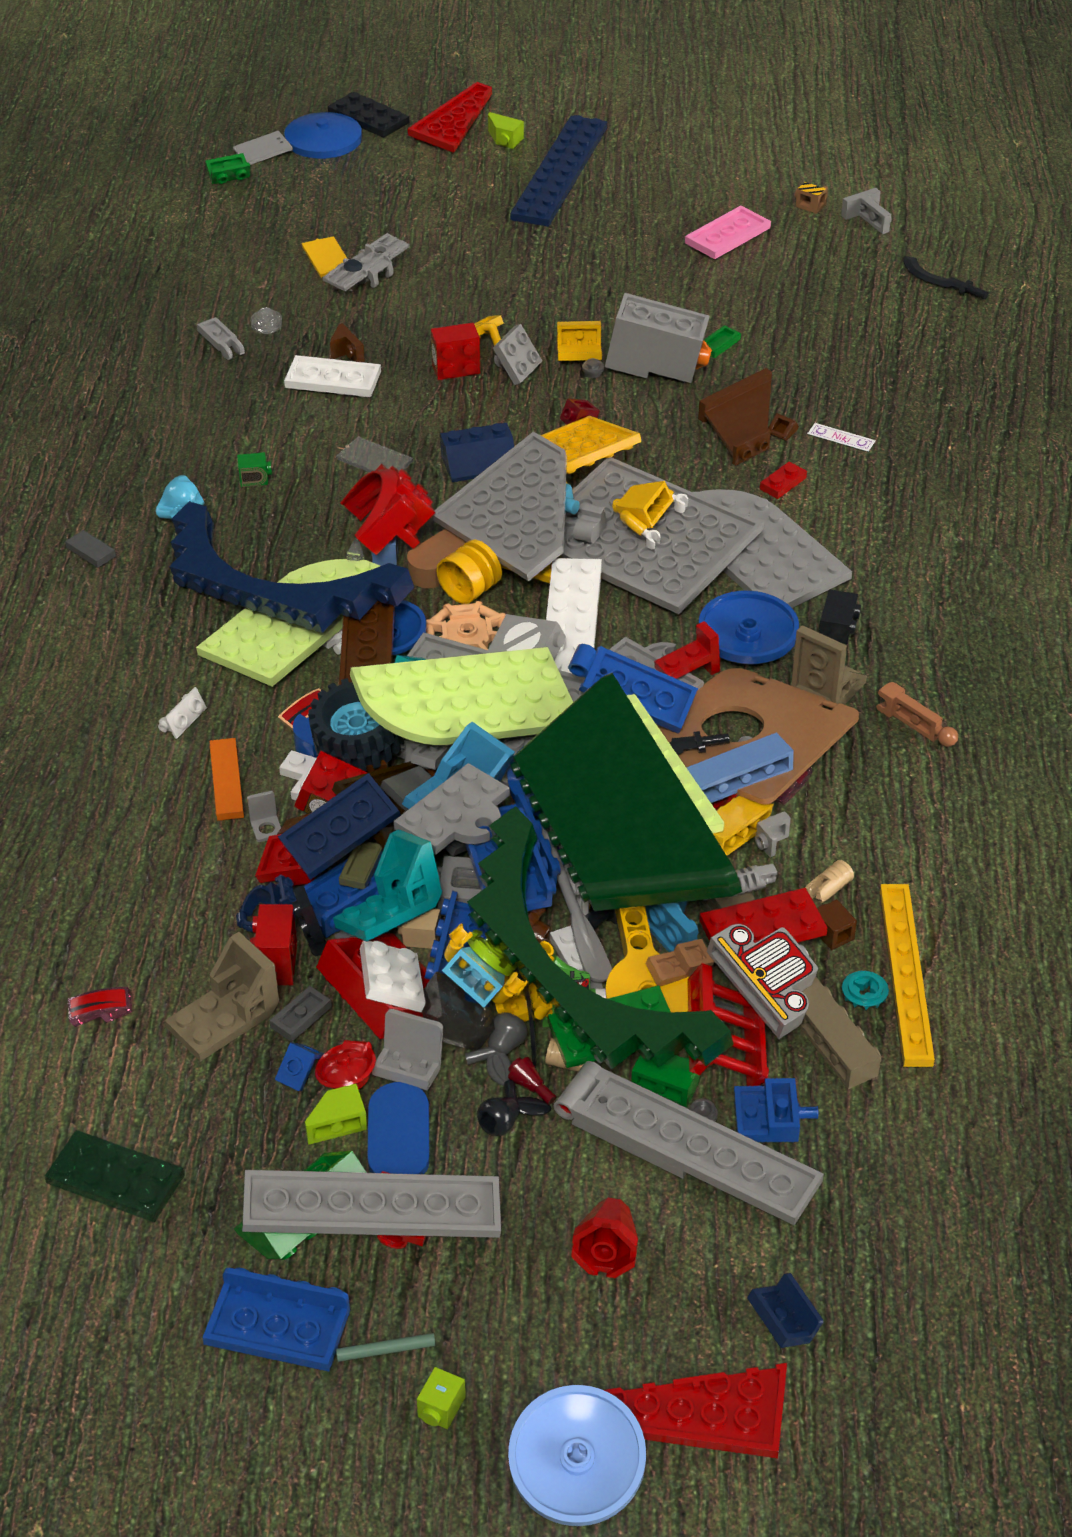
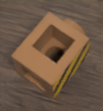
M804 182L795 191L796 207L817 214L827 203L828 187H819Z

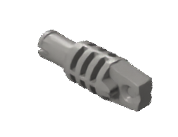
M774 864L754 865L735 870L742 888V892L738 894L749 893L752 890L756 891L765 888L769 883L775 882L777 870Z

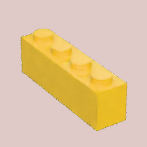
M739 795L717 810V813L724 821V830L713 833L726 856L756 836L757 823L771 815L772 803L760 804Z

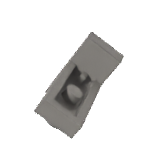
M873 188L843 198L841 216L845 220L860 216L882 234L888 233L890 230L891 214L879 205L880 190Z

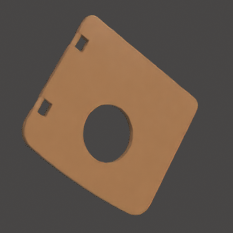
M731 668L720 672L697 690L679 734L660 725L657 726L667 741L671 742L672 738L693 736V732L700 731L701 737L708 736L703 731L702 724L710 716L717 713L739 711L758 718L764 727L752 739L742 742H730V744L705 747L706 753H698L697 748L684 750L678 756L685 767H689L777 732L794 750L793 770L740 788L736 793L760 804H770L858 722L859 712L850 706L841 703L837 704L811 692L772 678L768 679L759 676L758 673L741 668ZM757 681V682L763 683L764 685L762 686V685L757 684V683H754V682ZM822 706H827L829 708H832V710L823 708Z

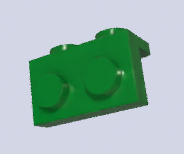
M244 153L205 160L211 184H223L227 181L243 180L250 177L251 166L250 163L246 162Z

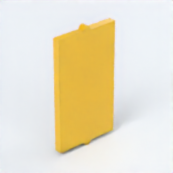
M334 236L302 243V248L320 278L327 275L347 258Z

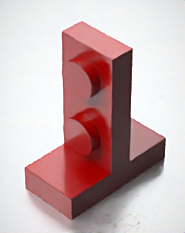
M705 621L697 624V640L655 660V669L676 679L701 666L711 675L720 672L719 635Z

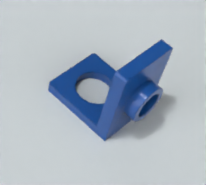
M290 1043L275 1080L297 1091H302L315 1059H320L324 1053L305 1044Z

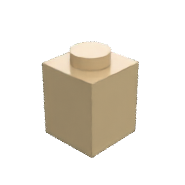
M431 909L398 926V934L402 935L403 944L406 947L432 949L434 940L439 941L440 939L439 936H435L438 921L441 919L440 909Z

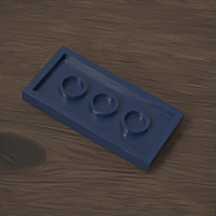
M368 773L279 835L278 838L311 880L396 820L401 814Z

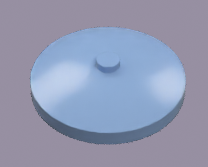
M563 1386L542 1394L532 1401L521 1413L510 1437L509 1467L518 1493L536 1513L562 1525H592L616 1515L635 1496L645 1472V1439L634 1414L614 1395L592 1386Z

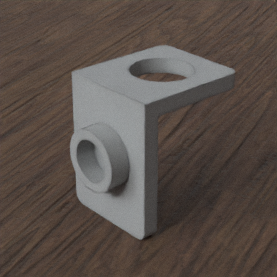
M267 791L248 796L249 818L256 841H267L269 836L277 835L281 829L276 813L274 792ZM264 825H272L275 828L273 832L268 834L259 831Z

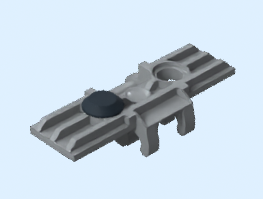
M386 233L373 243H367L365 249H361L352 259L345 258L343 263L337 265L335 269L323 277V281L346 291L358 282L365 284L370 279L371 287L375 288L379 284L378 273L385 269V276L387 278L392 276L393 266L391 260L409 248L410 244Z

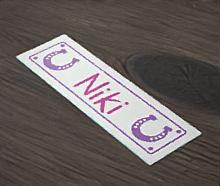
M814 423L807 433L868 452L876 441L818 423Z

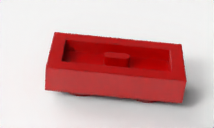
M789 461L760 482V490L779 499L807 478V470Z

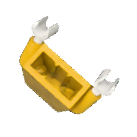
M665 481L631 486L622 498L613 501L612 507L614 512L619 513L620 520L639 536L643 535L646 537V546L649 549H655L654 540L660 543V533L657 530L649 531L647 529L653 528L672 502H674V510L676 512L684 513L685 507L688 506V497L685 494H673L674 491L667 487Z

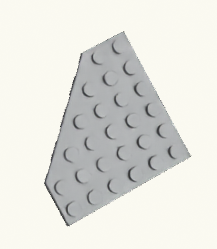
M532 432L435 509L432 520L466 542L474 539L482 541L492 549L502 565L530 581L564 552L566 451L539 434Z

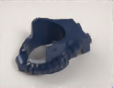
M279 875L275 878V881L278 882L277 884L270 882L267 886L258 885L254 887L246 896L239 913L236 915L237 926L253 933V921H248L247 916L249 917L253 914L254 909L259 903L292 904L291 902L296 901L293 892V881L289 877Z

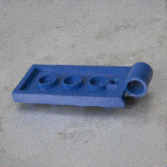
M579 644L568 666L572 674L585 677L584 682L581 683L579 688L581 692H585L602 676L612 672L625 694H635L657 725L678 734L698 688L602 646L595 650L588 644Z

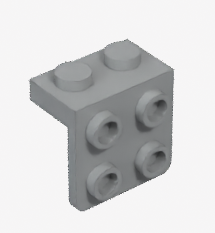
M389 1009L385 1014L384 1048L376 1059L372 1075L395 1082L406 1083L428 1091L441 1069L443 1025L434 1020Z

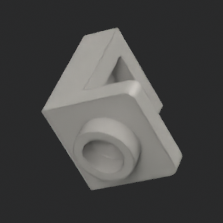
M785 811L769 816L757 823L755 842L758 848L764 850L770 858L776 854L777 842L789 837L791 818Z

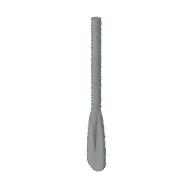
M542 827V835L544 839L549 840L551 853L560 863L561 873L557 875V880L571 914L573 938L583 970L590 974V980L605 982L612 970L609 959L595 930L580 909L564 865L558 855L557 847L554 848L547 832L550 829L544 830Z

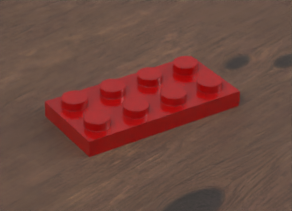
M806 888L700 913L699 918L709 942L711 937L734 924H742L751 929L754 935V943L779 928H785L797 943L827 935V926Z

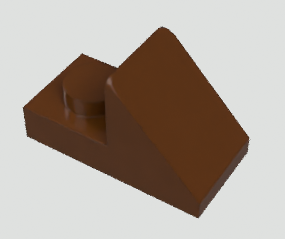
M343 323L339 324L330 340L331 359L346 355L354 362L364 363V344Z

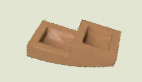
M698 939L677 944L672 952L650 956L645 964L657 986H663L691 976L701 963L712 966L714 960L706 952L707 947L703 940Z

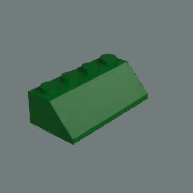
M353 1151L324 1153L303 1170L312 1172L367 1173ZM243 1221L234 1228L240 1237L267 1259L285 1260L297 1251L296 1246L300 1242L309 1240L318 1234L242 1232Z

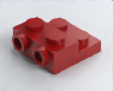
M281 834L269 836L255 874L260 883L275 881V878L279 875L289 877L294 883L293 886L304 885L313 881L314 878L310 880L280 842L278 836Z

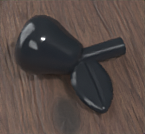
M507 1080L504 1082L505 1097H491L483 1101L478 1108L477 1119L479 1125L487 1134L501 1137L512 1129L519 1113L529 1116H541L549 1113L552 1108L549 1104L538 1098H517L515 1082Z

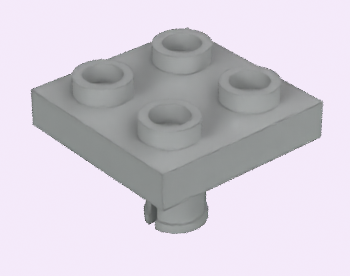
M521 324L514 326L493 347L496 353L494 356L495 364L498 367L505 368L514 385L520 384L542 362L541 357Z

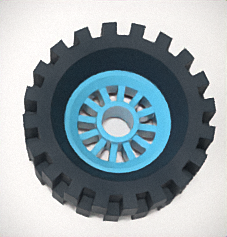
M348 678L341 680L342 685L336 686L335 683L328 685V692L322 689L318 693L319 700L313 699L311 702L312 709H309L308 712L317 755H319L320 751H323L350 765L359 767L363 771H367L366 766L372 765L374 769L378 768L382 759L386 763L392 760L391 752L399 753L401 750L400 744H404L405 738L385 729L370 717L360 703L353 682H349Z

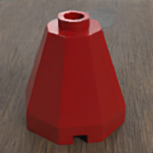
M608 1197L599 1202L574 1230L571 1257L588 1274L598 1276V1272L607 1273L606 1277L617 1278L635 1267L638 1236L630 1208L621 1199Z

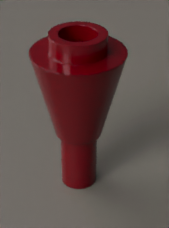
M519 1057L512 1062L508 1068L510 1072L508 1075L509 1080H513L518 1085L536 1093L549 1105L555 1101L557 1096L544 1085L543 1079L529 1057L523 1059Z

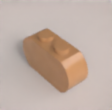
M444 529L408 551L407 566L413 584L421 588L438 587L440 583L436 573L437 564L446 556L455 552L460 546H463L466 541L449 530Z

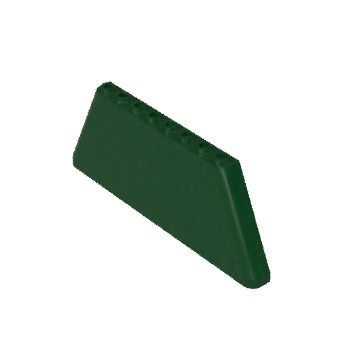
M612 672L597 680L513 756L514 762L510 766L516 779L522 778L519 780L524 794L531 795L528 799L534 812L540 811L541 814L538 815L543 829H550L547 833L553 847L559 846L560 848L557 852L564 866L569 864L570 867L567 868L572 882L574 884L579 882L580 886L577 889L583 902L589 901L594 911L732 897L742 892L740 881L733 865Z

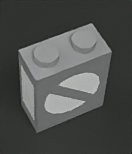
M506 614L488 650L505 652L548 647L555 661L560 648L564 645L566 636L556 621Z

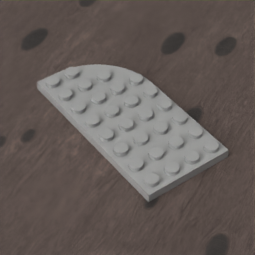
M718 489L693 492L763 523V530L723 570L744 591H758L773 595L793 608L852 579V571L767 499L736 490Z

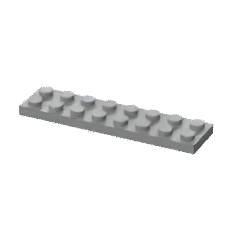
M245 1170L242 1232L500 1238L499 1176Z

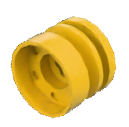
M474 539L467 541L455 552L442 559L437 564L436 573L441 587L450 598L461 604H470L484 591L489 590L491 586H494L501 580L502 568L492 549L482 541Z

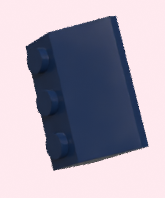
M495 423L488 426L440 433L441 457L451 482L476 478L514 447L513 436L507 423Z

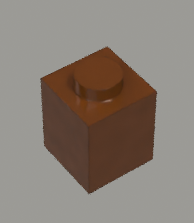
M837 899L828 904H822L817 908L827 926V935L820 938L831 950L855 940L857 920Z

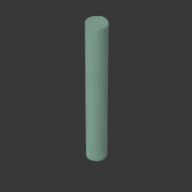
M434 1333L337 1348V1361L341 1362L435 1346Z

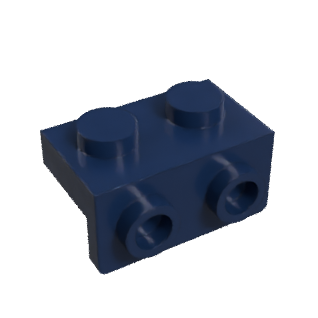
M791 1273L784 1274L776 1286L752 1289L747 1297L780 1348L810 1343L823 1324L822 1317Z

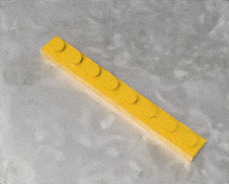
M881 884L880 897L903 1066L933 1067L935 1058L909 884Z

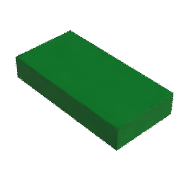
M724 325L704 339L712 349L710 357L715 359L740 341L741 333Z

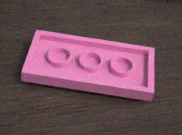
M739 206L686 235L685 244L708 255L710 258L716 259L770 229L771 221L743 206Z

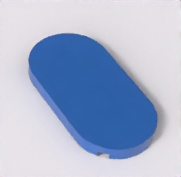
M393 1082L380 1087L371 1096L368 1105V1167L371 1173H381L384 1171L391 1174H425L429 1167V1102L426 1094L419 1087L402 1082Z

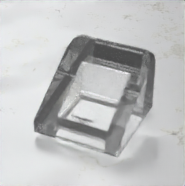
M358 539L352 542L346 553L348 562L364 560L363 551Z

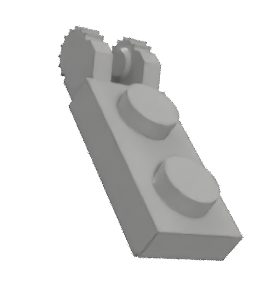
M216 317L197 324V331L218 351H221L223 357L227 360L233 357L232 350L229 348L231 346L238 355L245 353L244 347L237 339V336Z

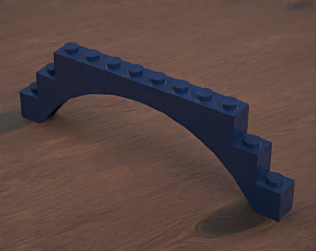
M189 501L172 518L177 536L170 543L177 559L169 567L177 585L193 589L198 593L213 596L216 599L231 602L234 605L249 608L252 611L267 614L270 617L285 620L290 624L294 623L303 626L308 630L323 633L340 614L360 620L377 601L397 607L415 588L409 570L391 563L354 576L326 582L304 584L277 583L253 578L233 569L215 552L213 548L214 523L206 506Z

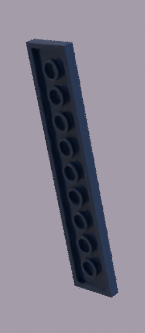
M580 115L570 116L511 211L510 220L550 226L607 130V121H602L598 118H584Z

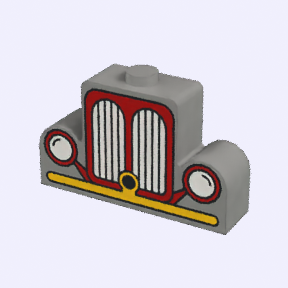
M742 924L731 925L711 937L706 952L776 1037L780 1039L802 1024L809 1006V1000L802 991L812 985L818 971V966L809 957L806 948L798 944L785 928H779L754 943V935L751 929Z

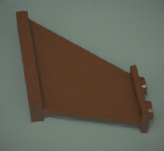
M767 368L699 400L698 419L703 423L709 421L733 456L732 464L735 466L769 449L771 430L768 429L772 371Z

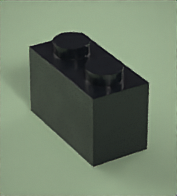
M829 589L820 619L819 633L840 643L848 644L850 635H855L857 620L854 619H859L861 605L857 604L858 594Z

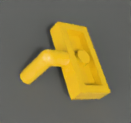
M501 315L488 316L474 323L479 337L484 333L490 334L494 346L501 340L497 329L498 326L504 324Z

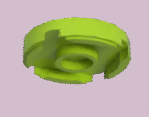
M473 930V936L467 941L473 951L496 971L505 976H510L517 968L516 963L511 966L503 956V949L499 945L494 947L487 938L481 937L482 931Z

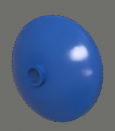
M405 600L397 607L395 606L393 656L412 649L422 633H426L427 624L424 613L418 606Z

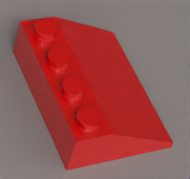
M393 933L381 934L369 940L372 942L380 941L387 946L399 949L406 948ZM357 937L328 940L316 966L325 979L338 991L341 997L346 1000L379 1039H384L385 1014L389 1009L433 1020L455 1008L458 1003L454 998L427 991L430 980L424 978L426 968L420 962L419 967L425 997V1006L422 1012L366 999L360 946L363 940Z

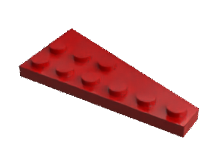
M480 82L474 83L409 127L408 136L454 153L491 97L492 87Z
M787 1363L776 1364L775 1368L759 1370L758 1367L748 1368L744 1373L731 1375L720 1372L674 1379L673 1383L657 1386L655 1382L642 1384V1388L623 1390L620 1387L604 1390L617 1397L631 1410L639 1422L645 1440L778 1459Z

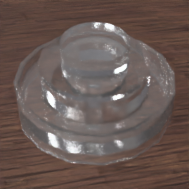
M261 308L251 316V327L258 333L271 334L282 327L281 314L270 308Z

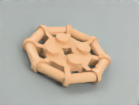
M481 601L461 605H450L448 603L443 605V609L431 619L426 620V633L435 635V632H442V636L439 637L488 650L489 643L493 641L497 633L492 628L496 626L499 628L506 614L492 610L483 605Z

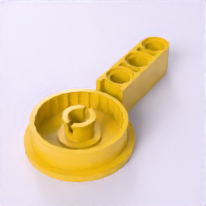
M645 906L615 909L624 959L614 966L607 978L605 988L606 999L657 986L645 964L648 957L659 955L653 947ZM634 922L637 923V925H631L629 923ZM689 977L660 986L671 1012H688L687 979Z

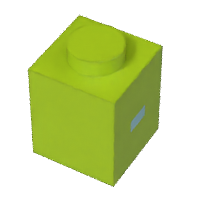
M435 1367L417 1398L418 1417L428 1425L441 1426L448 1429L466 1397L465 1379Z

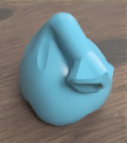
M179 475L165 487L162 498L156 507V515L159 518L172 519L189 501L204 505L205 502L196 486L187 476Z

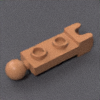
M890 682L878 691L879 696L885 701L876 705V708L889 718L891 716L896 717L932 742L938 739L942 746L950 747L958 741V732L953 727H942V717L906 695L905 689L898 684Z

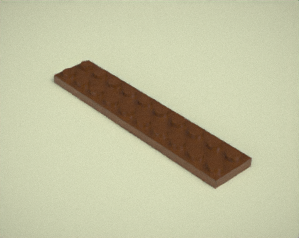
M377 601L360 620L343 615L339 685H342L341 680L348 678L349 682H352L350 677L351 667L393 663L395 606ZM382 759L380 767L374 769L372 765H368L365 772L369 773L387 768L388 763Z

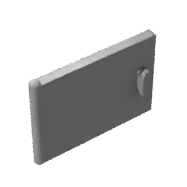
M279 131L233 146L237 154L244 153L246 162L250 163V165L293 150L291 144Z

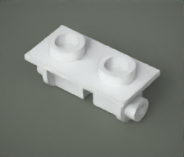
M196 687L188 694H185L182 700L166 717H162L159 720L158 728L162 732L171 731L174 738L177 739L205 711L207 707Z

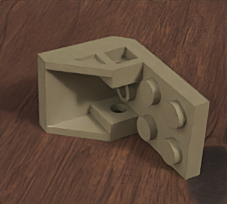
M803 625L797 630L791 686L822 696L834 703L845 705L866 683L867 675L845 666L847 645Z
M240 932L229 937L210 973L212 990L165 1020L166 1028L200 1062L270 1017L279 1003L275 964Z

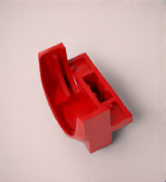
M383 464L375 471L363 476L340 502L360 521L370 512L356 532L355 537L375 555L396 535L414 549L420 543L416 535L418 530L435 513L431 505L433 501L427 496L428 492L422 485L418 483L415 486L410 481L412 478L403 469L398 471L394 466L386 468Z

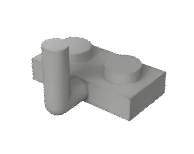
M407 739L405 741V763L411 761V763L420 765L425 769L435 770L453 744L430 745Z

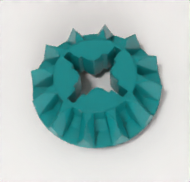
M870 971L853 972L844 979L842 984V993H844L845 1001H851L854 1008L859 1005L864 1006L865 1010L870 1006L878 1009L881 1003L886 1002L889 992L887 982L880 975ZM870 986V993L860 994V991H864Z

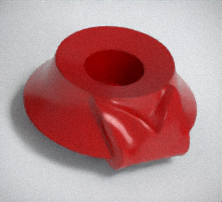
M344 1040L343 1044L328 1050L321 1056L315 1066V1077L318 1082L332 1089L357 1084L358 1089L362 1088L368 1082L370 1073L376 1063V1056L372 1050L371 1043Z

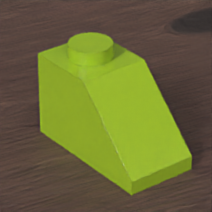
M489 112L488 132L496 145L514 149L524 139V121Z
M357 1084L328 1090L305 1121L308 1145L367 1130L366 1111Z

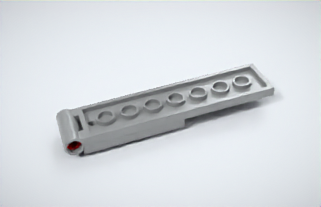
M592 1061L584 1063L553 1105L554 1110L559 1116L572 1120V1125L682 1179L688 1173L792 1225L796 1224L823 1182V1173L622 1078Z

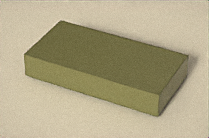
M364 841L353 849L339 876V884L362 890L365 889L384 850L382 846L378 843Z

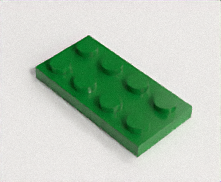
M659 985L609 998V1000L633 1008L671 1013ZM555 1013L548 1014L547 1022L566 1069L582 1065L587 1061H597L590 1052L591 1046L586 1041L582 1044L572 1032L573 1027L569 1022L564 1024Z

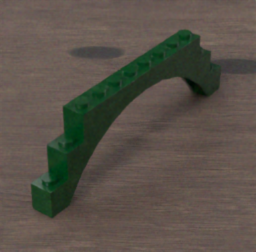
M515 806L489 825L493 836L490 838V841L496 850L478 863L482 873L479 878L486 888L467 901L471 911L468 916L477 928L482 926L487 931L485 935L494 947L499 945L503 949L502 954L511 966L516 963L520 968V975L525 981H528L527 984L534 983L538 988L536 991L540 998L546 1004L549 1002L553 1004L557 1017L564 1024L569 1022L572 1025V1032L582 1044L586 1041L591 1046L590 1052L600 1064L604 1061L612 1070L638 1050L646 1062L651 1060L659 1068L682 1049H685L693 1060L698 1058L707 1066L734 1045L730 1029L712 1010L668 1013L633 1008L603 998L575 982L559 968L536 939L529 921L526 904L527 872L537 841L533 824Z

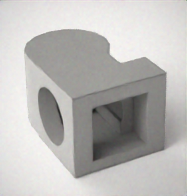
M585 503L582 508V515L574 526V539L595 543L607 526L605 508Z

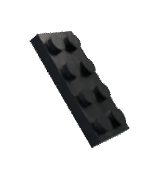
M351 92L328 106V112L349 116L356 120L362 129L382 138L410 123L408 115L360 95L357 92Z

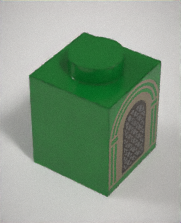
M265 452L237 455L241 487L268 485L267 475H272L271 461H266Z

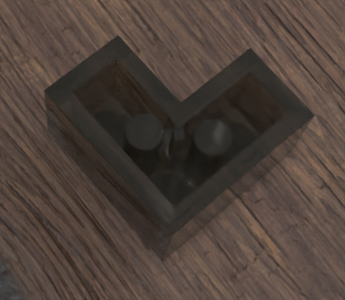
M435 972L423 989L425 1006L422 1010L423 1018L440 1022L443 1025L442 1042L473 1051L480 1049L495 1029L491 1007L485 1006L483 1008L480 1004L465 1000L464 990L446 974Z

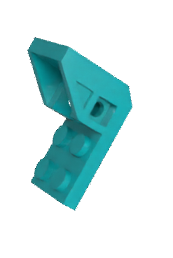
M399 829L390 833L374 874L379 895L370 896L365 902L357 906L348 907L343 910V913L333 917L335 928L367 942L435 908L442 894L431 841ZM396 880L397 886L392 888V882Z

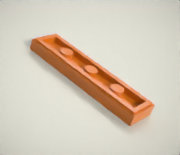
M236 738L211 740L209 742L217 821L244 818Z

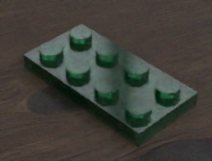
M75 1130L45 1174V1181L52 1186L155 1223L185 1176L183 1167Z

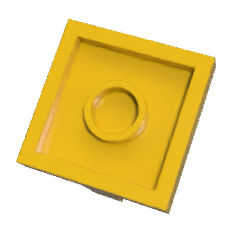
M601 321L557 322L558 361L588 360L591 358L602 360Z

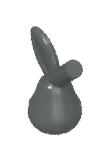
M507 1012L496 1015L491 1023L488 1047L465 1053L468 1065L487 1059L486 1067L489 1076L497 1084L504 1086V1082L509 1080L508 1075L510 1072L508 1068L511 1065L507 1054L523 1044L528 1036V1028L525 1022L514 1014Z

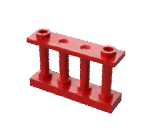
M701 963L687 979L688 1012L712 1010L720 1020L744 1028L745 1039L732 1035L734 1045L731 1047L745 1051L746 1062L721 1054L705 1066L698 1058L693 1060L689 1056V1072L701 1075L708 1066L716 1064L746 1075L747 1086H759L765 1082V1078H768L769 1074L766 1059L765 1022L740 992L716 984L712 978V966ZM713 995L742 1005L744 1016L715 1006Z

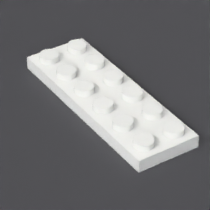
M556 558L552 562L546 620L558 622L566 636L564 645L560 648L555 658L558 670L571 673L568 666L579 644H588L595 649L602 559Z

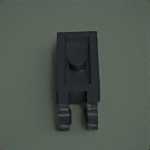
M302 885L293 889L296 901L291 903L297 918L304 917L299 920V923L308 941L313 956H320L326 941L308 895Z

